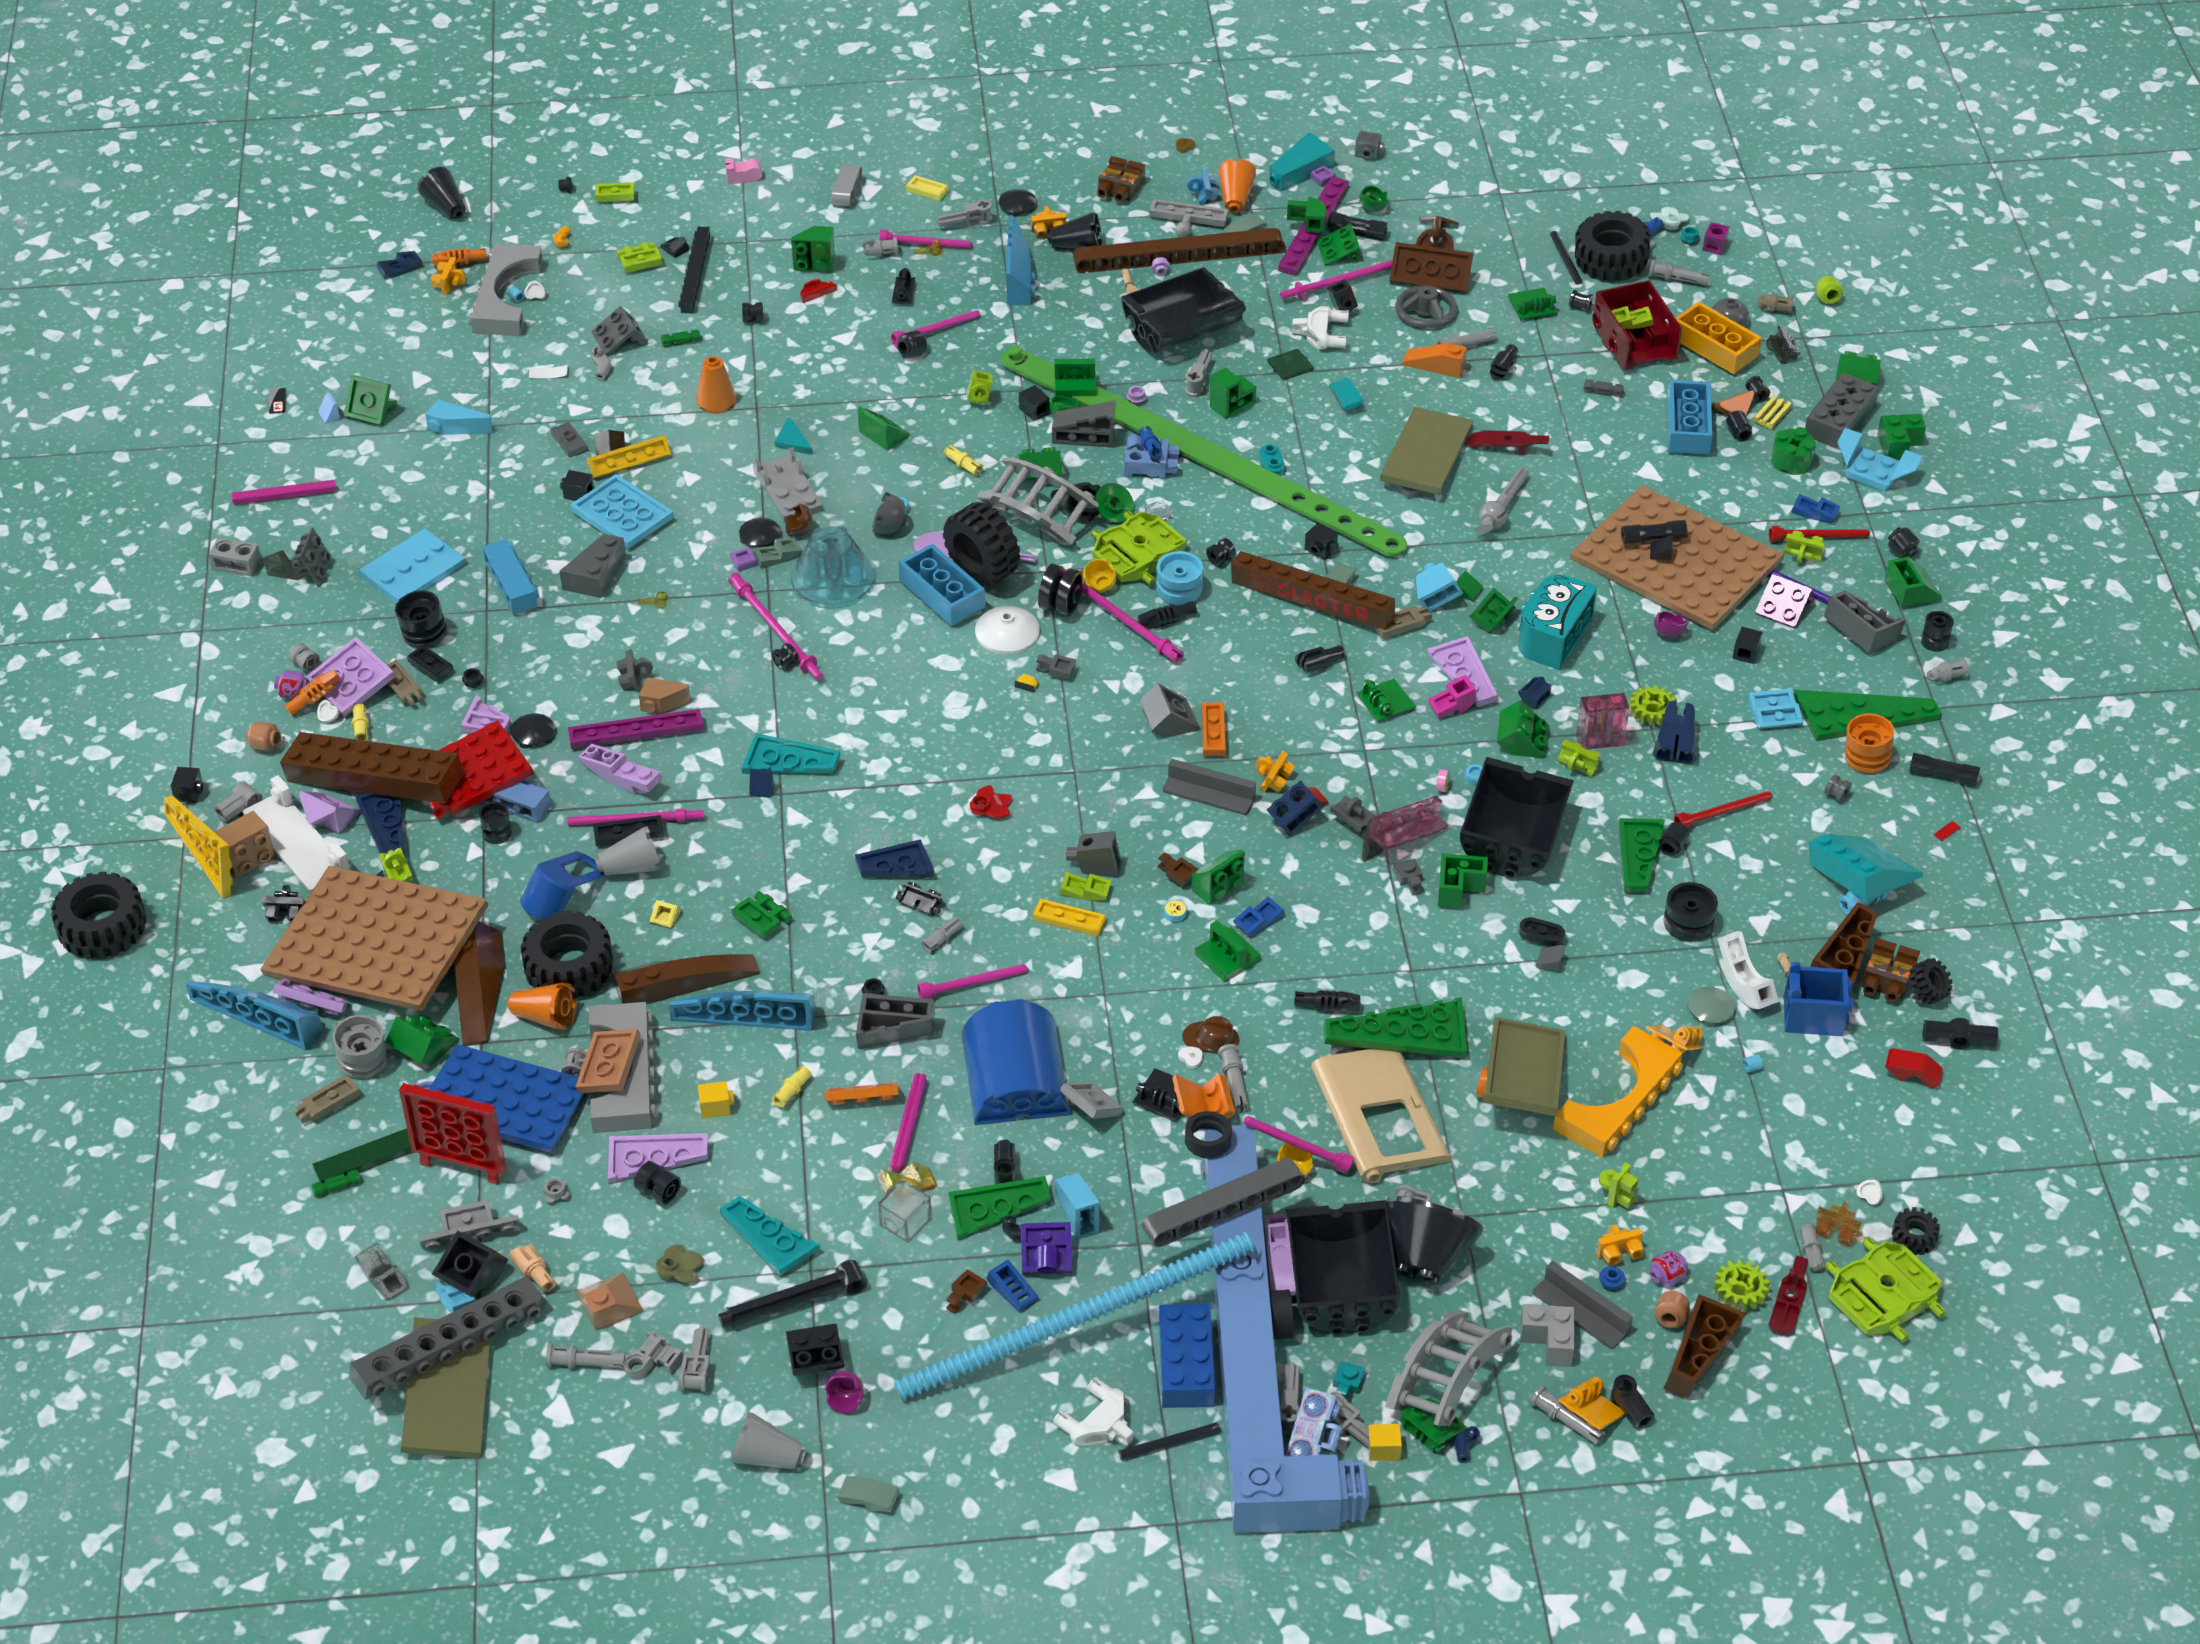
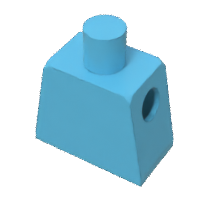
M1428 563L1424 567L1425 571L1416 576L1418 600L1423 607L1428 609V612L1463 594V591L1443 563Z

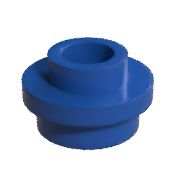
M1606 1267L1600 1272L1599 1280L1606 1290L1615 1291L1624 1284L1625 1275L1617 1267Z

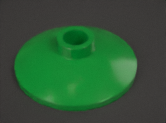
M1107 483L1100 487L1095 495V501L1099 504L1096 507L1097 511L1109 522L1122 523L1126 521L1123 517L1125 512L1130 511L1133 513V498L1122 485Z

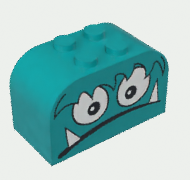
M1552 575L1545 578L1537 590L1534 589L1532 591L1529 602H1525L1521 609L1522 618L1519 625L1520 636L1518 645L1521 654L1529 660L1560 670L1594 617L1598 586L1567 575Z

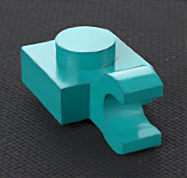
M1341 1361L1333 1380V1386L1337 1387L1336 1392L1342 1394L1346 1400L1350 1391L1358 1393L1365 1375V1367Z

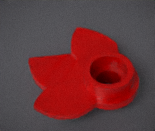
M991 785L984 786L977 791L976 796L971 800L970 810L975 815H987L991 818L1007 817L1010 815V810L1007 807L1011 803L1012 795L994 793Z

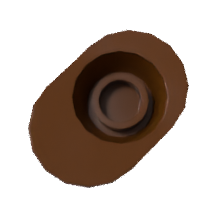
M1212 1016L1205 1021L1192 1023L1182 1033V1039L1186 1046L1201 1049V1051L1218 1053V1050L1224 1045L1235 1044L1238 1046L1239 1044L1237 1031L1233 1029V1025L1229 1020L1221 1016Z

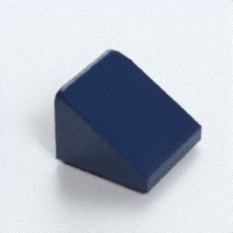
M750 769L749 795L771 798L774 789L773 771Z

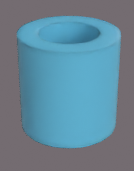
M512 286L508 290V296L516 303L524 300L525 293L518 287Z
M1758 1054L1742 1059L1743 1068L1747 1073L1762 1069L1763 1067L1762 1060Z

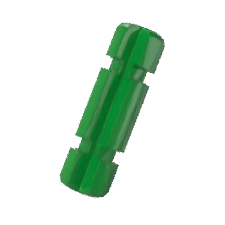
M697 329L691 330L690 333L683 331L672 333L670 336L669 334L661 335V342L664 347L671 346V343L678 345L690 343L691 340L692 342H697L701 339L700 332Z
M352 1170L347 1172L348 1175L344 1176L343 1173L325 1179L323 1183L321 1181L313 1183L311 1188L314 1196L320 1197L325 1195L327 1191L332 1193L347 1188L349 1184L351 1186L359 1184L361 1179L358 1171Z

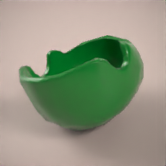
M1374 185L1364 187L1359 196L1363 207L1371 212L1383 210L1390 198H1387V192H1382L1380 188Z
M1062 395L1054 396L1049 403V409L1053 415L1057 411L1081 407V403L1078 405L1077 399L1071 400Z

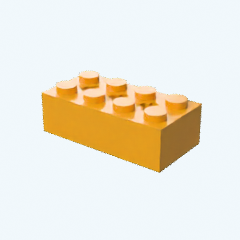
M1699 301L1676 317L1682 327L1680 343L1732 374L1737 373L1759 356L1762 337Z

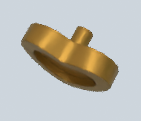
M1179 138L1176 141V149L1181 153L1195 148V142L1192 139Z

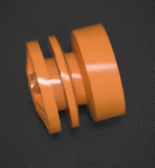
M1862 714L1850 720L1847 725L1845 760L1847 764L1854 770L1862 773H1876L1887 768L1892 761V745L1894 741V727L1892 723L1885 717L1877 714Z

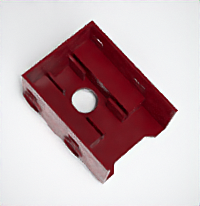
M1650 280L1596 291L1594 313L1592 315L1593 325L1600 333L1604 347L1615 356L1624 371L1634 369L1637 364L1659 359L1667 361L1678 359L1682 327ZM1628 306L1629 312L1649 307L1654 325L1632 329L1639 333V336L1634 338L1630 331L1627 333L1626 330L1628 329L1622 328L1612 310Z

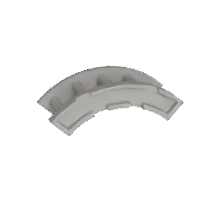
M1014 456L1012 458H1003L1001 462L1007 466L1003 475L992 490L980 491L976 498L984 504L991 505V508H995L998 511L1007 512L1009 509L1015 511V516L1029 523L1034 520L1042 525L1041 530L1052 536L1062 545H1071L1076 539L1071 534V529L1086 507L1088 509L1096 508L1099 505L1094 500V496L1087 491H1081L1068 481L1057 476L1052 469L1046 466L1042 468ZM1013 473L1018 474L1008 490L1000 494ZM1027 475L1039 478L1025 500L1020 502L1013 498ZM1046 482L1059 488L1045 511L1039 512L1032 508V503ZM1067 493L1078 500L1079 503L1065 524L1059 525L1052 520L1051 515Z
M1454 1310L1443 1314V1319L1440 1321L1434 1320L1411 1346L1403 1360L1407 1364L1401 1376L1396 1374L1385 1407L1393 1410H1404L1410 1405L1436 1414L1435 1425L1451 1426V1422L1456 1416V1407L1469 1381L1488 1359L1496 1354L1507 1352V1348L1512 1342L1511 1333L1513 1327L1502 1326L1490 1330L1469 1323L1467 1320L1469 1313L1462 1310ZM1451 1340H1456L1471 1345L1472 1348L1464 1355L1442 1346ZM1434 1355L1459 1364L1452 1377L1426 1369L1425 1366ZM1419 1378L1447 1387L1440 1405L1412 1395Z

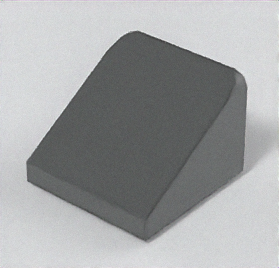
M1565 945L1541 948L1536 968L1559 973L1564 957Z

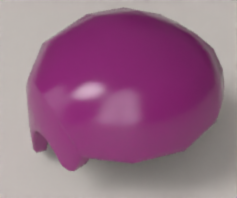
M1661 611L1657 613L1654 619V626L1662 636L1677 638L1686 630L1689 619L1683 621L1682 614L1674 615L1670 612Z
M840 1371L834 1373L825 1386L827 1393L826 1403L836 1412L846 1414L855 1411L864 1396V1386L861 1378L853 1372Z

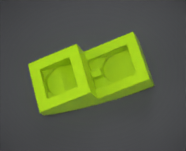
M1628 306L1612 310V313L1623 329L1643 328L1654 325L1649 307L1629 312Z
M1065 872L1059 894L1083 900H1106L1111 880L1091 873L1087 879Z

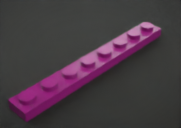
M1331 176L1321 192L1318 200L1322 201L1326 207L1325 226L1328 223L1330 213L1335 211L1349 187L1348 180ZM1304 222L1280 261L1278 272L1297 276L1321 233L1305 231Z

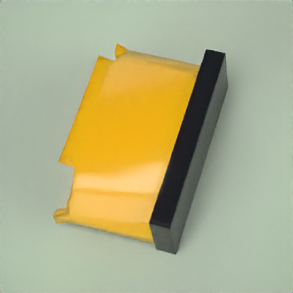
M1023 674L1014 683L1016 688L1034 693L1039 681L1037 682L1033 676Z

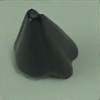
M1090 482L1073 484L1081 491L1091 493L1094 496V500L1100 488L1098 484L1092 485ZM1059 489L1051 492V499H1053ZM1066 493L1058 507L1070 517L1079 501ZM1086 507L1077 521L1089 523L1094 516L1099 515V512L1096 508L1088 509Z

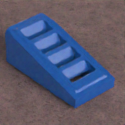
M1009 1259L988 1272L986 1280L1018 1312L1038 1300L1039 1296ZM1006 1275L1007 1278L1002 1280L1001 1277ZM1013 1281L1015 1284L1008 1288L1006 1284ZM1019 1287L1021 1291L1014 1295L1012 1291ZM1024 1294L1028 1296V1298L1019 1302L1018 1298Z

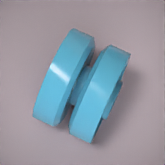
M1184 551L1171 552L1161 557L1156 566V590L1159 597L1175 605L1196 601L1203 591L1202 578L1204 568L1202 561L1194 554Z

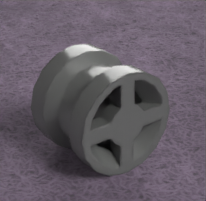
M1833 775L1828 781L1824 793L1828 796L1836 797V800L1839 802H1843L1851 790L1852 783L1847 780L1842 781L1840 776Z

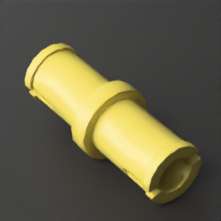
M951 444L945 448L944 456L956 462L959 468H965L974 476H978V473H981L983 465L970 458V454L961 452Z
M357 704L352 709L353 719L351 725L354 729V739L368 741L367 729L369 728V720L367 718V707H364L363 704Z
M800 1066L790 1078L784 1080L783 1086L772 1096V1102L777 1107L783 1108L792 1096L797 1095L801 1091V1086L812 1076L811 1071L805 1066Z

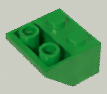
M812 226L792 236L793 270L832 273L835 262L833 227Z
M1845 351L1839 357L1836 380L1843 372L1877 385L1881 360H1878L1875 355L1865 354L1864 357H1859L1855 352Z
M1055 447L1043 448L1041 452H1035L1034 449H1024L1021 451V454L1016 456L1020 460L1030 462L1044 468L1046 466L1052 469L1057 476H1062L1060 451H1055ZM1027 475V477H1026L1025 479H1038V478L1033 477V476H1030V475Z
M1909 557L1888 560L1885 581L1901 607L1942 599L1930 576L1921 565Z
M1519 700L1500 711L1497 743L1510 755L1544 758L1546 757L1549 725L1531 707Z
M1241 849L1225 852L1194 872L1191 877V890L1211 905L1215 901L1221 900L1230 891L1239 888L1244 883L1245 851Z
M407 1014L406 1017H395L385 1043L421 1064H434L457 1043L459 1038L451 1034L452 1030L448 1027L434 1024V1020L429 1016L420 1015V1017Z

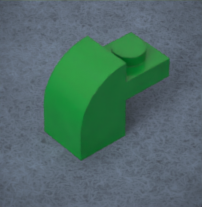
M1308 197V201L1288 200L1287 220L1304 221L1305 231L1324 233L1326 207L1322 201L1313 197Z

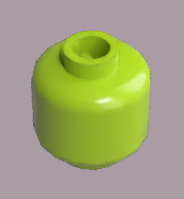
M1834 276L1822 277L1815 286L1816 294L1821 302L1829 305L1840 301L1844 293L1843 286Z

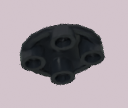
M1012 189L1004 192L999 197L998 203L1003 210L1007 211L1008 216L1016 217L1019 213L1034 211L1037 200L1030 191Z
M762 517L746 521L739 530L740 542L755 547L771 546L774 540L778 539L781 534L780 526L775 521Z
M531 713L523 715L515 720L510 728L511 736L524 749L543 742L549 743L554 738V722L544 714Z

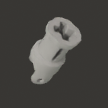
M896 237L893 240L881 241L880 239H874L863 243L866 256L879 257L882 254L891 253L898 255Z
M1964 658L1953 663L1941 662L1939 666L1927 672V678L1931 681H1950L1951 678L1960 676L1966 678L1969 676V666Z

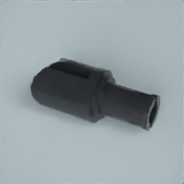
M1507 345L1506 349L1500 351L1491 362L1490 375L1493 379L1499 380L1504 378L1515 363L1514 357L1518 353V348L1515 345Z
M1341 645L1329 649L1317 647L1297 654L1295 662L1308 673L1327 667L1331 661L1343 659L1345 651Z

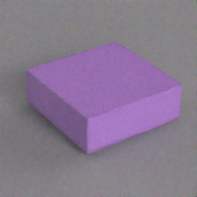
M1324 165L1309 172V178L1321 187L1327 184L1331 176L1336 177V174Z
M750 547L730 553V559L738 572L758 566L757 559Z

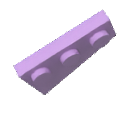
M285 978L274 985L272 993L278 994V998L285 1001L299 1000L302 1001L301 1005L315 1008L316 1005L323 1007L325 1012L338 1015V1012L342 1013L347 1007L348 1000L321 991H316V994L311 993L312 989L303 984L292 986L290 985L291 980Z

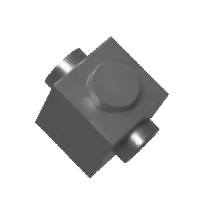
M1360 131L1355 141V157L1377 161L1379 154H1383L1384 151L1382 135Z

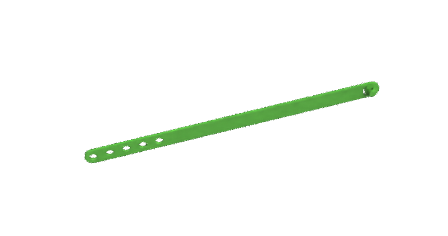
M1011 346L1001 354V364L1004 367L1055 391L1054 364L1018 346ZM1096 386V396H1065L1071 400L1077 399L1078 403H1081L1083 406L1116 400L1117 423L1139 433L1142 427L1147 431L1145 426H1149L1158 439L1166 438L1169 439L1168 445L1180 446V454L1383 555L1390 557L1399 556L1407 548V541L1403 536L1101 387ZM1295 496H1302L1304 500L1295 501L1292 498ZM1319 507H1324L1328 511L1320 513L1317 512L1316 509ZM1348 519L1351 523L1341 524L1339 520ZM1370 530L1373 531L1375 534L1372 536H1366L1362 532ZM1395 542L1398 546L1391 548L1386 543Z

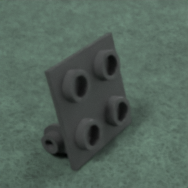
M313 527L310 529L309 534L307 533L301 537L291 562L292 566L297 569L305 566L317 586L320 587L332 557Z

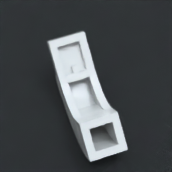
M1736 931L1717 938L1723 959L1719 960L1721 968L1730 987L1739 999L1754 1009H1761L1779 1002L1773 979L1762 977L1752 965L1742 931Z

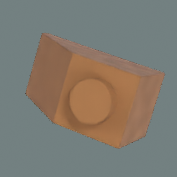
M649 677L646 678L639 693L640 710L656 714H664L688 704L691 700L689 684Z

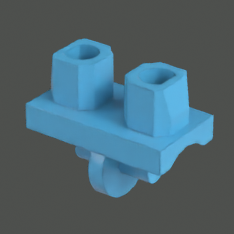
M1206 168L1201 169L1200 177L1193 176L1187 181L1189 191L1197 192L1199 204L1205 205L1206 200L1216 201L1219 195V189L1215 188L1217 178L1208 175Z

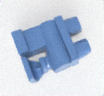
M1136 434L1129 435L1125 455L1124 477L1132 478L1133 473L1146 474L1150 477L1159 476V478L1165 479L1166 473L1177 474L1180 446L1168 445L1169 439L1166 438L1158 439L1162 454L1158 457L1154 453L1156 458H1152L1148 450L1144 448L1142 438Z

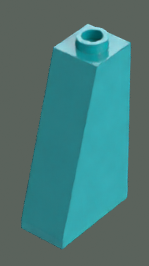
M1309 132L1270 166L1269 182L1280 191H1283L1309 178V172L1323 165L1327 168L1334 166L1335 150Z

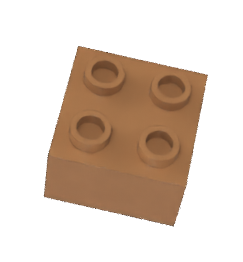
M254 810L214 831L229 845V858L232 862L230 873L235 878L248 873L250 870L275 857L268 825Z

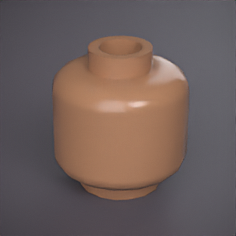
M257 721L248 728L246 739L254 750L272 751L281 742V732L273 723Z
M1666 1291L1658 1299L1655 1307V1317L1662 1326L1673 1329L1679 1328L1687 1320L1690 1302L1684 1294L1678 1291Z

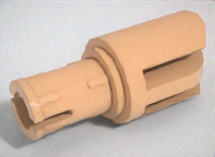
M531 1244L510 1251L509 1257L524 1276L533 1279L542 1292H549L554 1288L556 1282L545 1270L546 1262Z

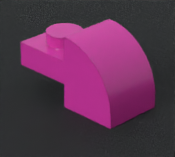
M1466 675L1447 683L1446 691L1428 699L1429 705L1438 719L1456 710L1461 715L1474 703L1476 689Z

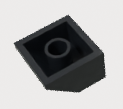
M457 1230L433 1270L432 1275L473 1296L496 1282L509 1259Z

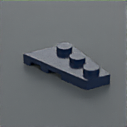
M921 839L855 855V861L861 877H934L933 868Z

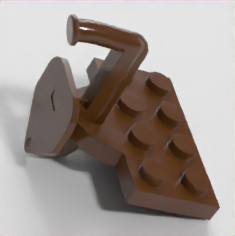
M1440 216L1420 217L1419 221L1421 224L1432 226V228L1422 232L1417 238L1416 244L1395 243L1389 281L1415 286L1427 285L1439 287L1443 290L1467 293L1474 253L1454 250V242L1446 232V228L1458 229L1459 223Z

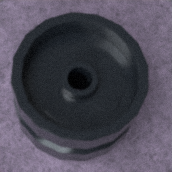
M1051 563L1041 580L1038 594L1039 608L1053 611L1056 608L1057 613L1071 616L1078 605L1082 592V571L1069 568L1065 572L1063 566Z
M1685 882L1674 886L1668 892L1663 918L1665 929L1679 940L1691 942L1707 938L1713 931L1718 907L1715 893L1705 885L1695 882Z

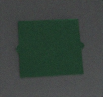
M1298 348L1267 359L1268 364L1273 368V372L1277 373L1283 381L1314 370V366L1308 361V357L1304 356Z

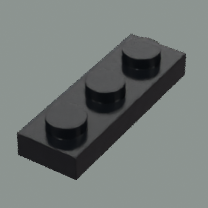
M661 815L593 824L596 847L616 844L644 827H648L649 833L646 834H649L650 838L664 837Z

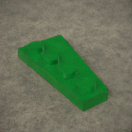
M1046 1176L948 1192L957 1240L1001 1223L1007 1216L1015 1217L1049 1203L1050 1193Z

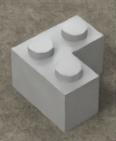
M1523 1304L1520 1320V1342L1546 1344V1365L1572 1366L1574 1353V1307Z

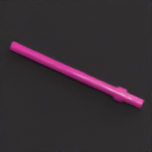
M684 808L670 812L567 817L568 826L593 825L661 815L662 821L676 820L677 822H686V820L704 819V810L686 811Z

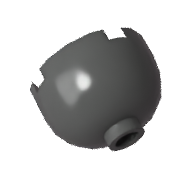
M1725 298L1719 300L1712 307L1713 310L1745 328L1748 327L1749 312L1743 302L1734 298Z
M885 492L881 499L883 504L878 507L874 518L872 532L881 535H892L901 526L905 527L909 515L905 514V504L899 497Z

